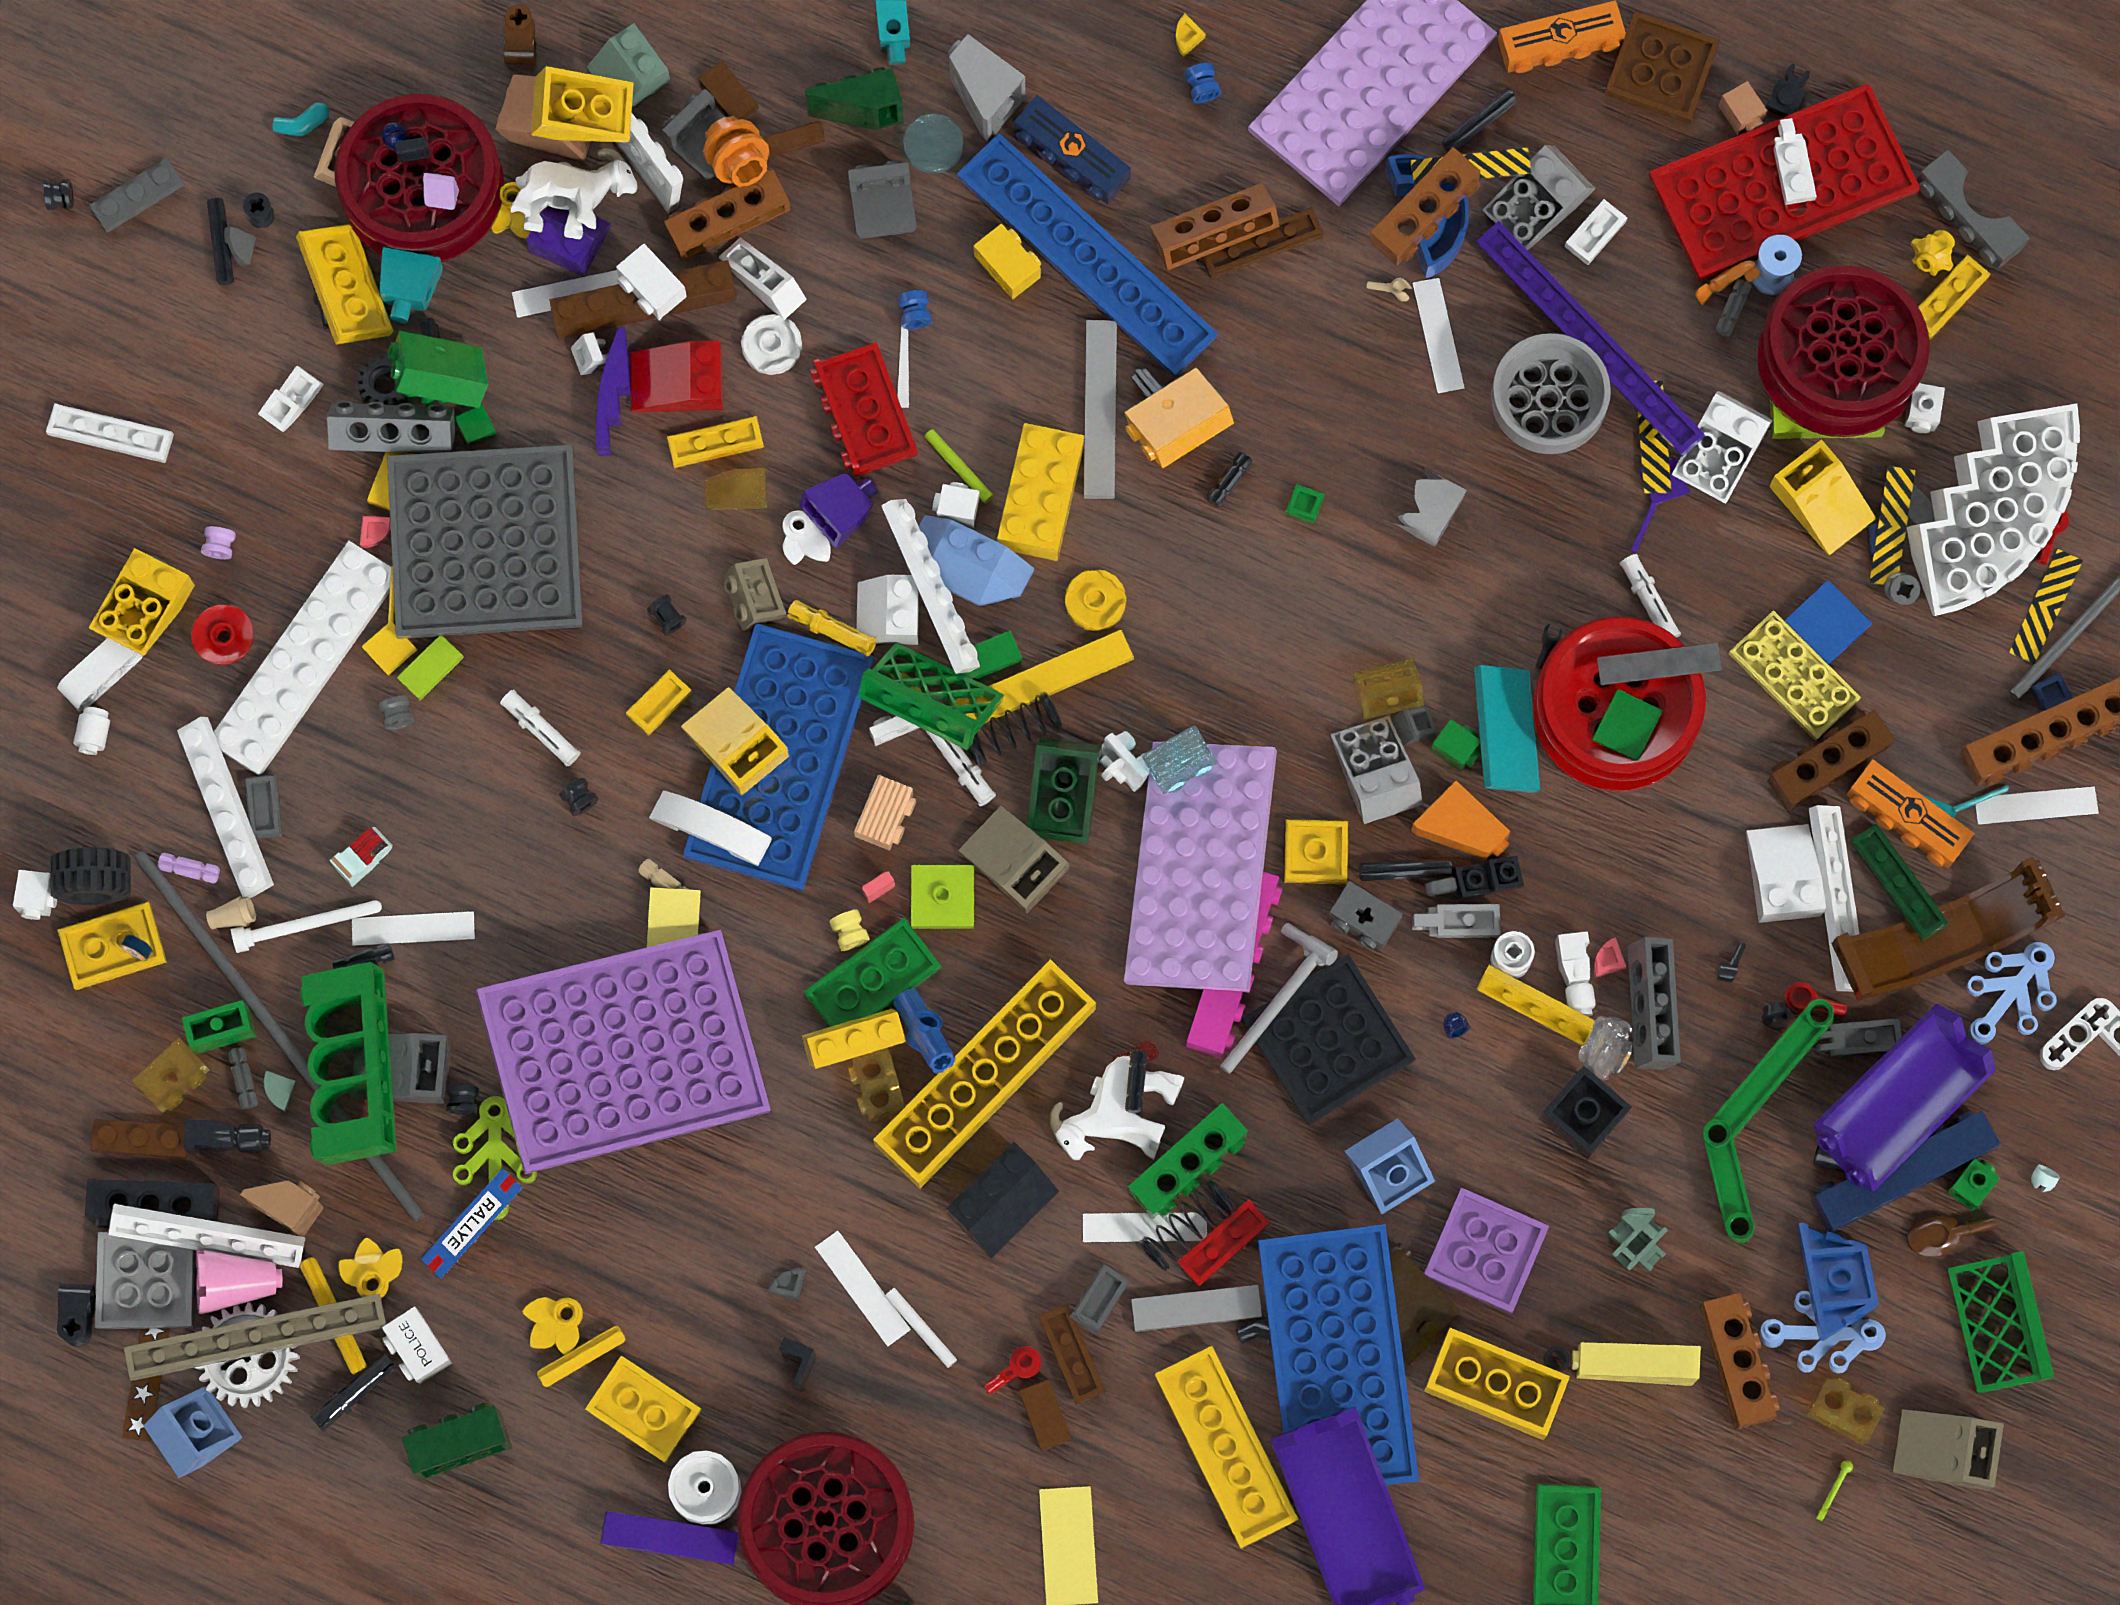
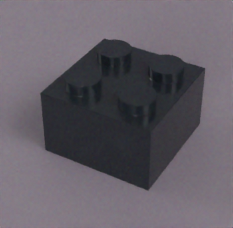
M1583 1066L1542 1112L1539 1119L1588 1160L1625 1118L1632 1106L1588 1068Z

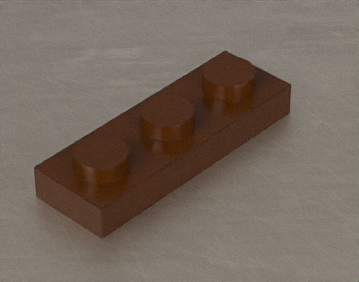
M94 1119L90 1148L92 1152L187 1159L188 1152L184 1150L185 1126Z
M1065 1304L1039 1315V1320L1076 1405H1079L1105 1394L1106 1391L1077 1323L1069 1317L1072 1313L1069 1304Z

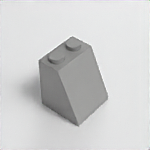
M967 34L962 41L957 40L949 50L950 79L982 138L989 143L1026 99L1025 76Z

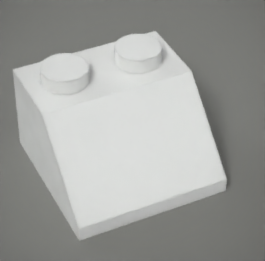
M884 575L858 582L856 629L877 639L876 644H895L897 642L904 645H918L919 590L913 576Z

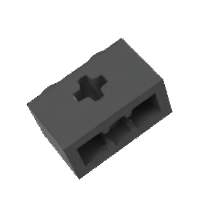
M1349 881L1332 907L1328 919L1332 921L1331 925L1344 934H1347L1349 931L1359 937L1358 942L1370 950L1377 948L1382 951L1400 923L1403 913ZM1365 913L1368 914L1369 920L1360 924L1358 922L1359 916L1362 917Z

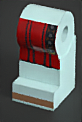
M372 827L364 832L341 854H336L329 861L333 868L353 887L379 864V861L389 853L393 845L376 827Z

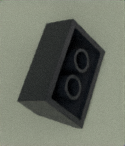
M1013 1142L946 1210L947 1215L992 1259L1059 1193V1190L1037 1163Z

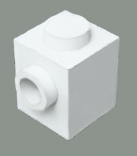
M1919 383L1912 393L1911 402L1907 407L1904 426L1912 428L1917 433L1934 432L1940 423L1945 388Z
M952 482L950 485L943 484L941 494L935 493L932 511L937 512V517L951 519L968 528H974L980 500L979 490L968 489L967 485L958 482Z
M19 870L13 907L21 913V917L39 920L40 915L50 916L51 908H55L57 905V899L51 897V874Z

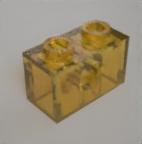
M178 1038L137 1075L132 1082L163 1113L167 1109L171 1111L177 1107L183 1100L182 1095L189 1088L195 1089L205 1081L207 1077L205 1074L209 1069ZM171 1072L178 1078L175 1083L170 1081L168 1077Z

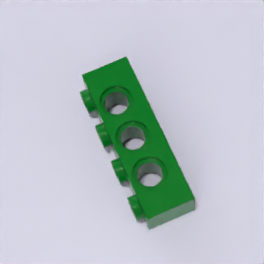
M1221 1103L1128 1186L1127 1192L1152 1219L1158 1215L1162 1218L1175 1208L1174 1200L1182 1193L1186 1197L1190 1195L1200 1185L1197 1180L1205 1173L1209 1176L1212 1175L1223 1165L1220 1159L1229 1151L1234 1155L1247 1143L1244 1138L1247 1136L1248 1130ZM1215 1135L1221 1139L1222 1146L1219 1149L1211 1150L1206 1147L1204 1140L1208 1136ZM1192 1156L1197 1159L1199 1166L1193 1171H1187L1182 1167L1181 1160L1184 1157ZM1163 1177L1171 1178L1175 1182V1188L1169 1192L1161 1191L1157 1186L1159 1179Z

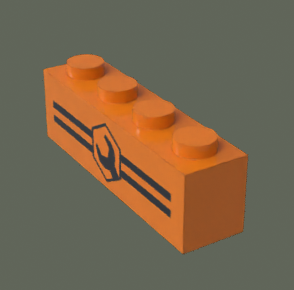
M1615 0L1501 28L1497 41L1507 73L1513 71L1524 73L1531 70L1533 66L1541 64L1553 66L1560 63L1562 59L1570 57L1581 59L1589 56L1591 52L1603 50L1604 52L1613 51L1623 44L1626 32Z
M1873 759L1847 793L1854 807L1863 812L1867 810L1873 814L1880 826L1887 830L1893 829L1901 835V840L1913 849L1918 847L1927 854L1926 858L1932 864L1940 868L1944 866L1948 869L1975 834Z

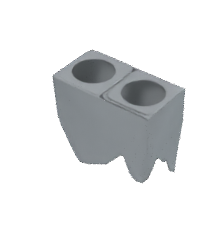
M1424 468L1428 479L1416 480L1415 501L1420 512L1405 513L1398 516L1405 526L1395 525L1436 547L1455 514V510H1457L1458 505L1462 502L1466 490Z

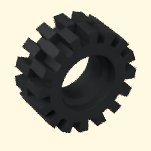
M379 354L375 355V360L372 362L370 359L365 361L366 367H360V376L357 375L356 381L361 398L366 404L381 402L384 405H399L410 402L409 397L404 393L396 392V388L388 394H381L374 389V382L378 376L391 374L392 361L388 360V354H384V358H380Z

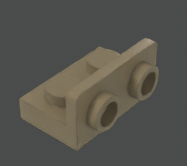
M767 558L736 563L724 574V588L730 595L734 606V617L739 622L742 631L749 630L756 623L782 619L786 615Z

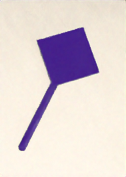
M1676 458L1669 459L1672 493H1648L1652 503L1632 545L1631 553L1637 552L1657 504L1690 493L1686 482L1672 475L1677 465ZM1640 469L1639 472L1643 479V471Z

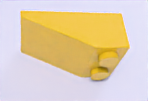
M546 66L535 77L531 135L564 141L629 142L634 82Z

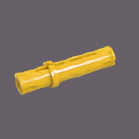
M799 600L793 601L789 607L787 617L809 627L810 631L815 634L821 633L865 656H869L876 646L875 642L877 639L875 637L860 632L828 616V613L822 609H813Z

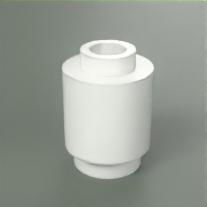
M85 707L83 714H79L73 742L75 746L79 747V752L97 755V751L105 749L110 725L109 713L95 707Z

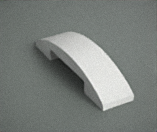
M664 790L649 817L651 820L678 831L679 829L729 851L731 855L756 866L761 862L772 840L765 833L721 811Z

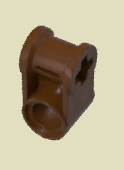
M516 4L506 11L503 43L505 65L536 64L535 23L532 19L531 11L525 5ZM519 19H524L522 20L521 25H516L518 24Z

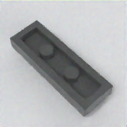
M168 158L89 206L108 233L185 185Z

